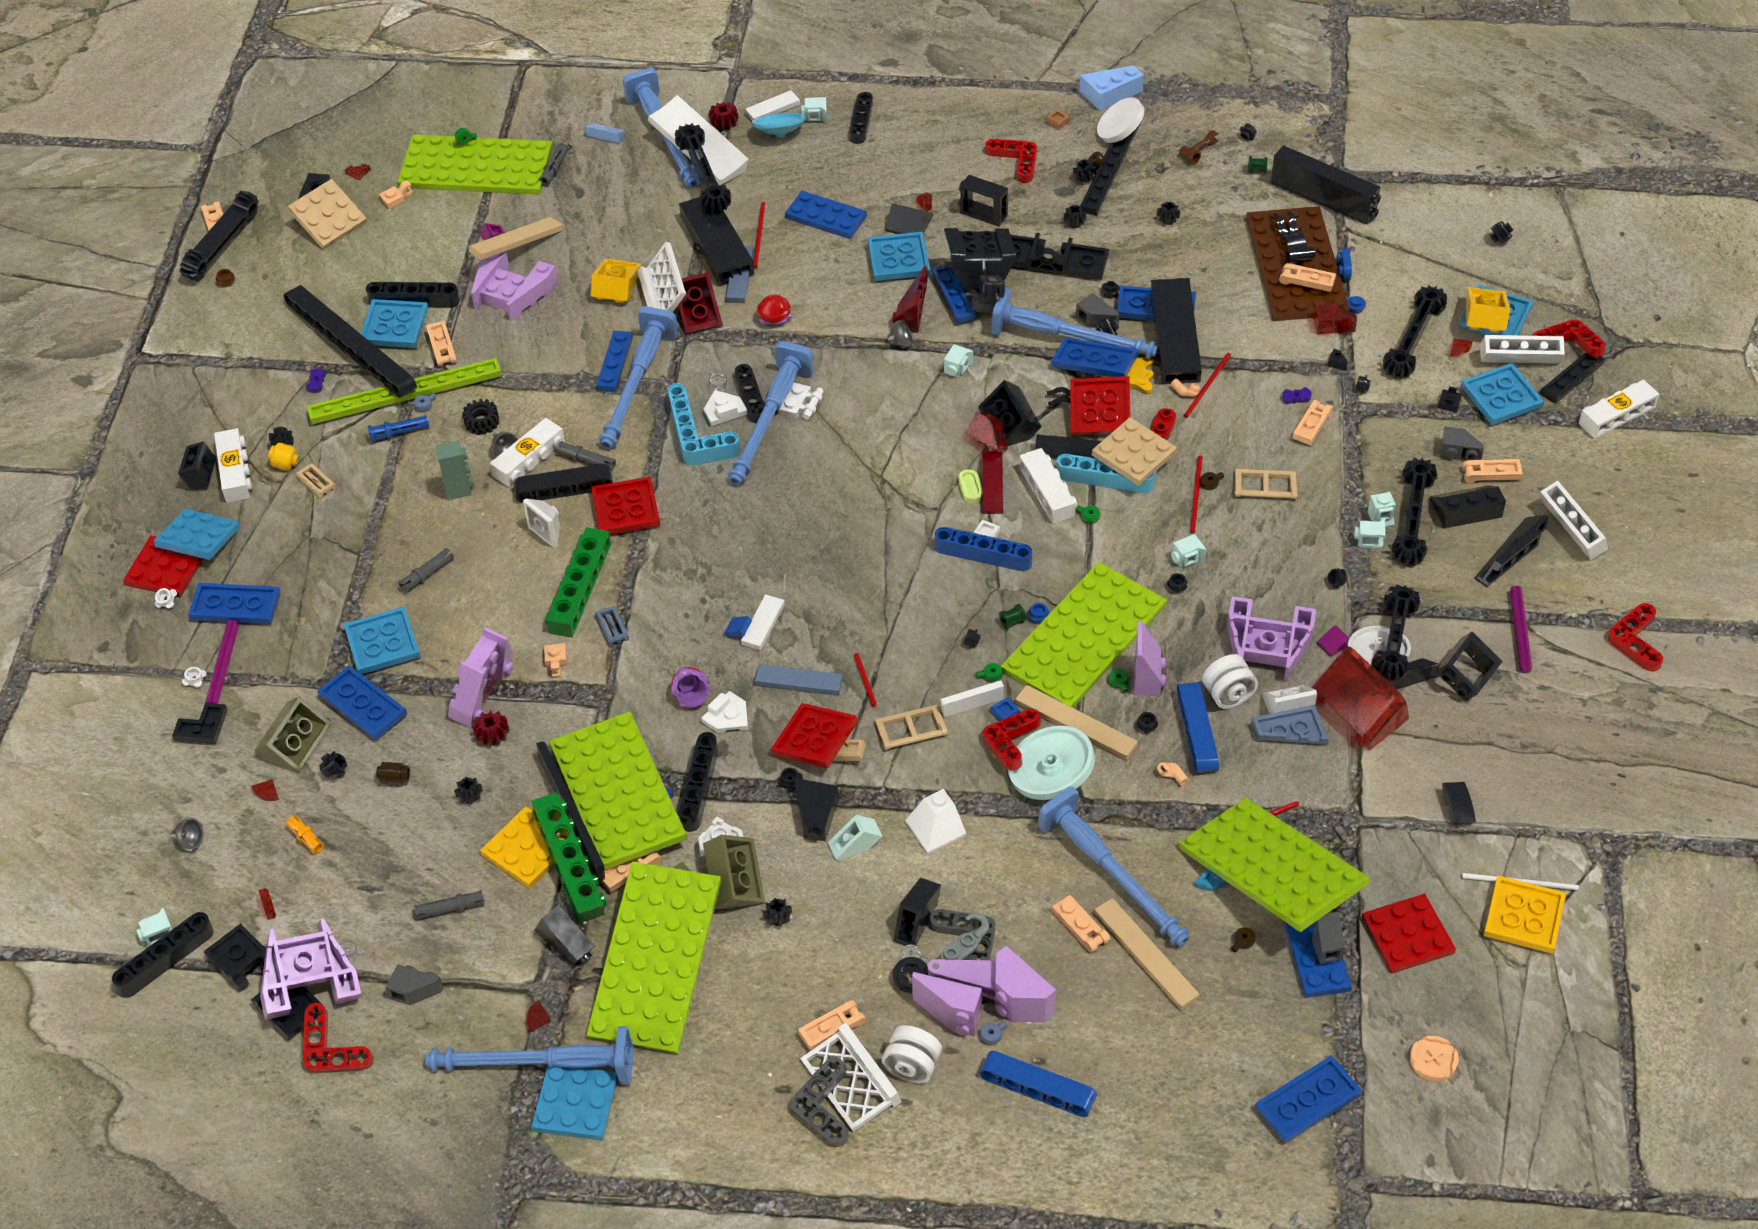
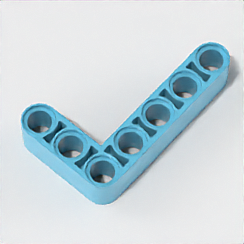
M680 383L670 385L668 388L669 403L684 462L687 465H698L737 457L740 453L739 436L735 432H724L698 437L685 386Z
M1062 454L1057 458V469L1060 479L1064 481L1138 493H1149L1153 490L1157 475L1156 470L1138 486L1096 458Z

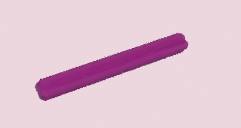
M1512 586L1510 597L1519 667L1522 673H1529L1532 669L1523 592L1521 586Z
M236 620L227 621L205 703L218 704L239 628Z

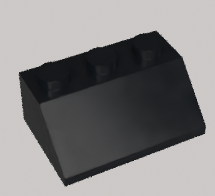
M1003 380L978 406L995 438V431H998L1000 442H997L1002 448L1028 441L1042 427L1020 387L1006 380ZM1000 431H1003L1005 442L1002 441Z
M1491 485L1430 496V500L1444 529L1502 518L1506 504L1499 486Z

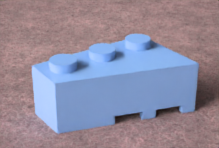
M1134 65L1080 75L1079 92L1100 111L1122 99L1143 92L1144 74Z

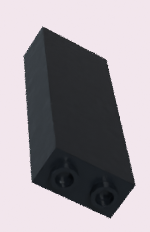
M1284 145L1274 155L1272 184L1366 225L1377 217L1379 213L1377 207L1381 200L1380 186Z
M700 197L679 203L681 219L719 285L729 283V277L734 278L731 274L734 269L738 271L739 275H742L739 269L746 265L749 268V276L754 275L753 260L724 210H721V213L718 211L712 213L711 210L706 211L701 205Z
M1190 278L1151 280L1150 293L1156 343L1158 346L1161 384H1171L1175 379H1178L1181 383L1201 382L1202 369Z

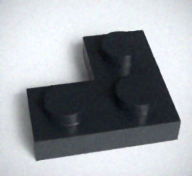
M205 703L199 720L178 718L172 734L174 741L216 744L228 710L225 704Z

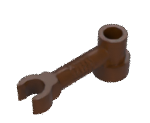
M1211 130L1203 140L1191 148L1187 146L1181 147L1179 155L1186 158V161L1192 165L1197 164L1201 158L1199 150L1208 144L1217 143L1218 139L1214 137L1219 133Z

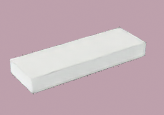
M790 90L746 108L745 113L753 121L759 117L779 114L800 105V99Z
M765 594L746 634L741 639V645L761 651L785 605V600Z
M997 681L942 698L941 713L943 718L1004 699V685L1002 681Z

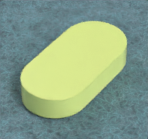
M969 469L960 472L958 483L964 500L970 504L982 501L983 488L977 472Z

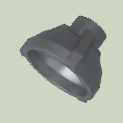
M904 320L896 321L890 330V334L887 335L890 344L904 347L912 345L913 337L911 330Z
M511 432L495 433L491 445L492 451L498 457L519 439ZM503 439L502 444L499 445V441Z
M186 818L175 826L171 837L173 841L178 842L187 851H194L203 841V824L195 818Z

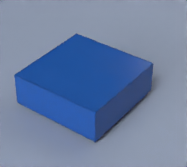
M749 616L732 617L724 632L728 638L744 636L752 620Z
M1008 697L990 707V712L999 721L1020 713L1018 707Z

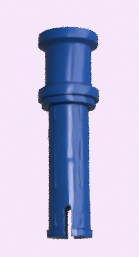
M424 415L391 424L386 421L382 425L373 427L368 425L367 427L371 443H373L377 439L386 437L390 439L395 434L428 428L429 422L427 416Z

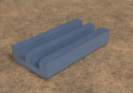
M615 606L595 612L598 623L610 647L613 646L614 642L619 644L622 643L621 640L623 639L625 641L629 640V635ZM612 612L622 634L618 635L609 613ZM602 615L605 616L609 624V627L614 635L613 637H611L602 618Z

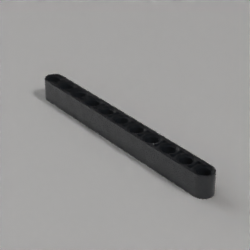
M302 285L283 294L285 302L292 310L398 398H402L417 389L414 378Z

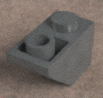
M1094 293L1076 304V318L1089 328H1098L1096 323L1110 317L1111 322L1116 320L1119 325L1118 311Z
M1444 426L1440 457L1458 460L1482 459L1484 445L1463 428Z
M1339 912L1327 913L1314 923L1311 941L1320 964L1343 959L1345 946Z
M397 964L385 987L389 999L407 1005H413L437 995L443 990L440 977L433 972L425 973L413 966L407 965L405 967Z

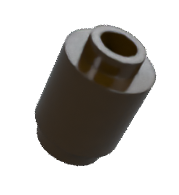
M382 762L377 767L376 777L380 779L381 784L402 785L409 782L410 766L398 762Z

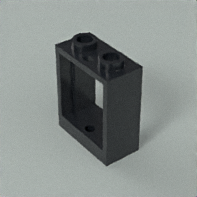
M968 175L964 181H961L959 185L960 213L1000 227L1008 216V188L972 175ZM973 192L992 198L993 207L974 201Z
M1472 631L1460 638L1435 672L1456 691L1458 696L1467 701L1478 695L1503 661ZM1463 651L1484 670L1474 685L1453 665Z

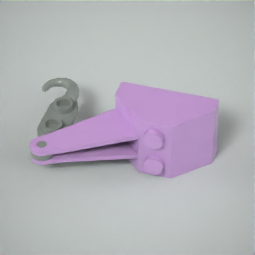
M973 913L966 916L965 919L967 921L978 919L981 922V926L975 931L960 935L943 949L941 959H933L928 963L929 976L982 988V996L995 1000L997 1012L1003 1017L1006 1016L1011 1022H1046L1055 1014L1056 989L1007 946L996 953V961L965 960L978 948L982 937L989 930L988 919L982 914Z

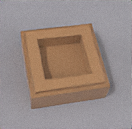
M1055 109L1045 118V123L1058 130L1070 121V115L1058 109Z

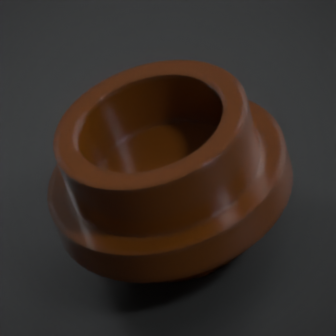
M221 269L216 274V282L221 286H228L235 280L234 274L229 269Z

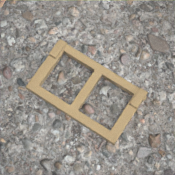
M1235 469V497L1251 496L1297 499L1296 471ZM1241 476L1263 477V491L1242 490ZM1268 477L1290 478V492L1269 491Z
M937 705L875 719V724L885 750L948 735V730ZM933 713L939 730L917 735L912 718ZM905 720L911 736L889 741L884 725Z

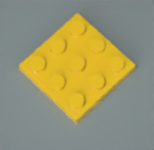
M528 807L523 808L480 850L483 857L529 889L554 866L532 810ZM560 836L558 837V839L563 840L566 839V837Z
M1497 875L1484 936L1553 954L1566 893Z

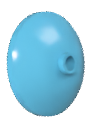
M801 113L773 114L754 119L752 126L765 134L781 138L785 137L786 133L796 130L806 119L805 115Z

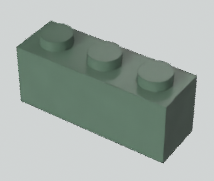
M459 440L435 445L448 500L472 495L470 487L474 486L472 476L467 475L471 471L468 461L464 462V460L468 459L466 449L461 448Z

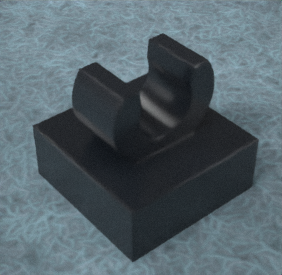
M1449 386V390L1443 389L1438 408L1457 413L1462 393H1458L1457 388Z

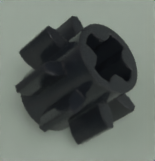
M1086 159L1077 162V167L1073 168L1076 180H1081L1082 182L1093 180V174H1097L1093 161L1089 162Z
M1165 202L1161 204V208H1157V216H1159V221H1162L1163 224L1171 225L1176 223V218H1180V210H1178V205H1175V203Z
M1072 205L1066 208L1063 221H1067V226L1071 228H1078L1084 225L1087 212H1083V207Z
M1500 221L1490 228L1492 233L1489 235L1494 243L1499 241L1500 244H1503L1513 237L1511 232L1514 230L1509 222L1504 224L1503 221Z
M1110 317L1096 323L1098 326L1096 328L1097 331L1118 335L1116 330H1118L1119 325L1116 320L1111 322Z
M285 427L274 428V433H269L270 446H275L277 443L294 444L292 431H288Z
M333 751L331 754L327 753L321 757L323 762L319 766L321 773L325 777L333 780L336 777L340 778L346 773L344 768L347 767V762L343 755Z
M465 777L460 782H456L458 789H455L454 792L456 797H459L461 803L472 804L477 799H481L480 792L483 789L482 785L478 784L477 778Z
M775 897L770 903H765L764 919H769L770 926L774 924L782 927L786 921L790 922L789 914L792 913V907L790 905L786 906V899L781 900Z

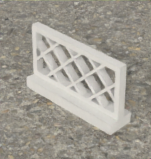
M665 242L648 267L641 266L637 272L647 307L673 312L686 295L671 243Z
M845 1022L838 1027L839 1032L800 1059L812 1076L820 1068L813 1067L809 1063L816 1056L824 1057L823 1063L832 1057L840 1058L843 1063L844 1060L856 1062L855 1071H846L845 1075L853 1076L851 1087L839 1086L838 1084L833 1089V1095L830 1092L827 1096L852 1132H854L889 1106L895 1107L902 1101L896 1089ZM840 1040L843 1044L842 1054L830 1053L831 1046ZM839 1068L831 1069L832 1072L835 1071L836 1073L840 1071ZM857 1077L868 1078L869 1084L867 1089L855 1088ZM817 1082L821 1089L824 1090L825 1084ZM838 1091L850 1092L848 1103L837 1102ZM854 1093L866 1094L864 1105L852 1104ZM870 1095L881 1096L884 1100L878 1106H868ZM850 1110H863L862 1117L853 1123L849 1118Z

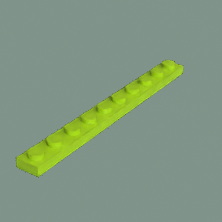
M497 358L414 378L417 389L402 398H398L383 386L308 405L307 409L311 424L313 425L414 399L419 395H430L431 393H438L500 377L502 374Z

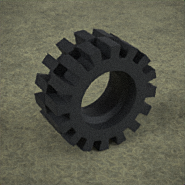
M479 399V402L473 400V404L468 403L467 407L463 408L464 425L466 430H470L472 434L476 432V435H480V432H483V435H486V431H489V433L493 432L492 428L496 429L500 423L497 406L492 401L489 403L488 399H485L484 402L482 399ZM486 415L484 418L476 419L477 416Z

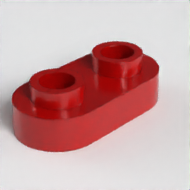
M1169 408L1160 409L1155 416L1151 431L1168 440L1176 423V413Z

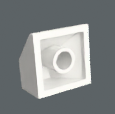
M523 500L528 528L554 549L558 547L560 528L558 510L545 501Z
M944 789L924 798L905 820V823L927 854L966 836V831L956 806Z

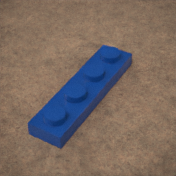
M943 266L932 268V275L957 324L974 320L975 312L972 310L971 304L967 296H965L953 269H943Z
M613 331L597 382L598 391H617L632 343V332Z

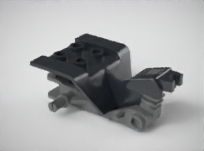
M944 228L952 261H943V269H954L962 288L970 290V292L965 293V296L972 297V310L976 312H993L998 300L996 299L997 296L1004 297V281L1016 260V251L1009 228H995L994 231H959L958 228Z

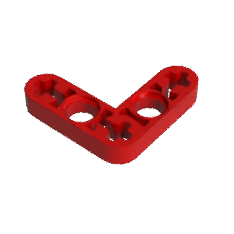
M989 139L986 141L985 152L987 155L1019 158L1017 168V180L1019 182L1029 183L1033 180L1037 157L1036 143L1005 139Z
M1569 320L1538 330L1532 334V336H1563L1564 341L1572 339L1588 355L1593 357H1600L1605 353L1606 343L1580 320Z
M1642 603L1612 626L1609 631L1608 641L1644 669L1654 672L1661 668L1663 656L1659 651L1639 638L1637 634L1654 621L1656 609L1649 603ZM1627 622H1634L1638 627L1632 628L1627 625ZM1636 645L1641 650L1634 651L1630 648V646Z
M1027 709L988 725L983 729L984 743L1007 770H1017L1023 764L1020 750L1010 739L1038 728L1041 725L1039 711ZM1009 726H1017L1016 728H1013V729H1008V728H1007V727H1009ZM999 746H1007L1005 749H998Z
M312 1003L306 1008L304 1015L303 1064L309 1071L315 1073L365 1070L371 1067L374 1057L367 1047L327 1048V1010L320 1003ZM317 1009L322 1013V1015L317 1017L319 1026H315V1019L311 1016V1014H315ZM313 1032H320L322 1034L321 1040L315 1044L311 1043L309 1040L310 1035ZM349 1053H351L353 1058L361 1057V1053L368 1057V1059L363 1060V1063H360L357 1059H351L352 1064L349 1065ZM328 1054V1066H326V1063L324 1061L316 1062V1066H313L312 1063L309 1062V1060L314 1059L315 1055L322 1060L326 1059L325 1055ZM343 1054L345 1056L344 1062L341 1065H334L332 1063L334 1055Z

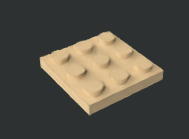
M332 179L288 206V211L322 249L364 224L367 220L364 214Z
M1131 417L1092 450V456L1138 486L1177 453L1176 446Z

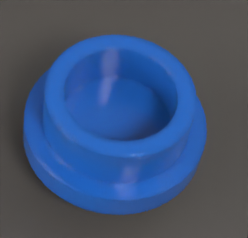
M1352 296L1347 300L1351 313H1361L1366 307V301L1362 297Z
M1043 603L1033 604L1028 611L1029 618L1038 623L1042 622L1049 615V609Z

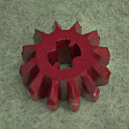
M724 101L721 104L716 103V106H711L708 113L711 126L715 127L716 130L720 128L723 131L726 128L731 129V126H736L739 119L736 106L732 105L731 102L727 104Z
M490 709L488 714L482 712L481 717H475L472 730L476 741H480L482 746L487 743L490 747L493 743L500 745L501 740H506L510 728L507 718L502 716L499 711L493 714Z

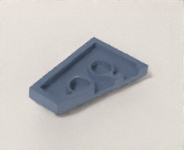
M1315 705L1252 718L1251 723L1258 740L1328 745L1329 739Z

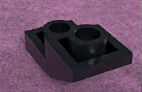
M1465 782L1442 783L1445 805H1449L1452 825L1474 824L1476 822L1474 808Z

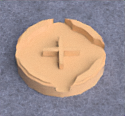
M1439 1036L1423 1037V1039L1414 1043L1410 1052V1064L1414 1072L1421 1078L1429 1081L1440 1082L1449 1079L1455 1073L1459 1063L1457 1050L1451 1046L1447 1039Z

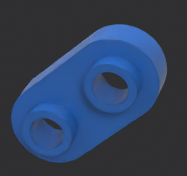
M1341 248V251L1337 252V264H1340L1338 268L1339 276L1342 277V280H1351L1352 263L1350 249Z

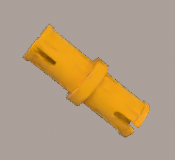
M297 815L287 820L286 826L295 833L297 840L300 843H304L313 854H318L323 850L324 843L315 836L313 829L306 826Z

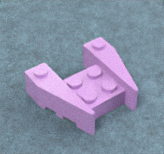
M507 251L483 260L480 259L471 291L474 309L477 310L483 303L508 311L509 320L513 321L522 314V310L529 305L531 307L537 303L536 300L542 296L545 298L551 293L558 283L556 266L539 261L529 275L525 277L507 271L509 268Z
M1232 596L1227 630L1233 654L1242 656L1244 661L1286 667L1284 682H1287L1312 641L1317 609L1295 606L1293 623L1250 617L1253 599Z
M486 627L483 628L482 637L466 661H461L457 674L459 676V685L455 684L453 692L456 694L450 700L449 718L472 728V724L475 723V717H481V713H484L482 710L483 690L487 684L488 676L491 675L502 681L506 674L509 675L514 667V663H512L513 652L507 637Z
M324 918L320 919L318 923V932L276 941L274 929H270L267 937L260 994L265 1020L289 1015L291 1005L288 989L330 981L335 1005L359 999L361 990L357 972L348 961L342 947L339 946L332 935V931Z

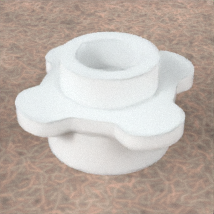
M166 588L158 590L155 594V606L157 608L167 607L171 609L174 606V597L177 595L176 590L171 589L169 591Z
M190 667L185 671V678L182 680L184 686L191 685L199 688L202 686V680L207 676V673L198 667Z

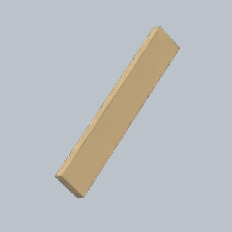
M548 217L470 245L469 252L483 260L563 230V224L552 217Z
M1028 685L1024 687L1015 699V704L1025 709L1038 710L1042 718L1058 726H1070L1082 731L1091 743L1126 761L1138 746L1137 740Z
M1113 898L1094 909V914L1180 1010H1183L1199 999L1200 994Z

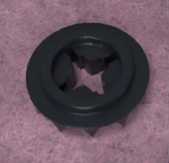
M917 957L903 958L895 965L893 980L900 991L909 994L913 993L912 984H910L908 977L904 976L909 974L911 967H913V971L916 973L928 975L927 964Z

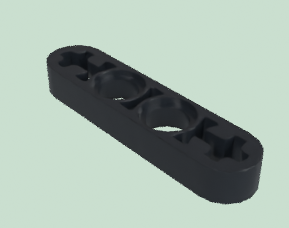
M869 92L859 93L856 99L850 129V140L855 144L865 142L873 107V95ZM863 122L864 124L858 125L856 123Z
M740 364L735 368V378L751 422L757 423L765 404L751 366ZM745 385H752V386H753V387L750 388V389H745V388H744ZM751 398L758 399L756 402H749L748 400Z

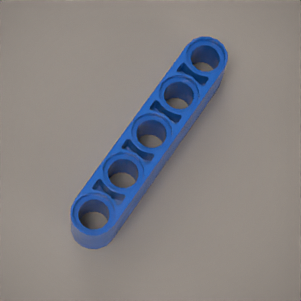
M940 527L935 531V550L938 553L1018 571H1028L1032 567L1033 550L1027 544L949 527Z
M1200 682L1177 684L1178 701L1195 772L1219 771L1218 754Z
M997 1051L988 1052L979 1072V1075L990 1083L1080 1117H1087L1097 1096V1092L1088 1085Z

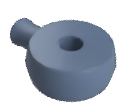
M431 393L429 396H417L413 404L418 412L430 410L432 400L436 399V395Z
M1001 1021L998 1025L995 1023L985 1024L980 1030V1038L983 1043L987 1045L999 1043L1002 1038V1030L1007 1028V1024L1004 1021Z

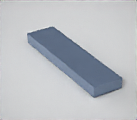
M745 246L749 255L753 259V246ZM747 265L739 269L742 275H739L736 269L731 272L734 278L729 277L726 294L727 303H745L750 277Z
M759 664L755 686L839 695L843 674Z

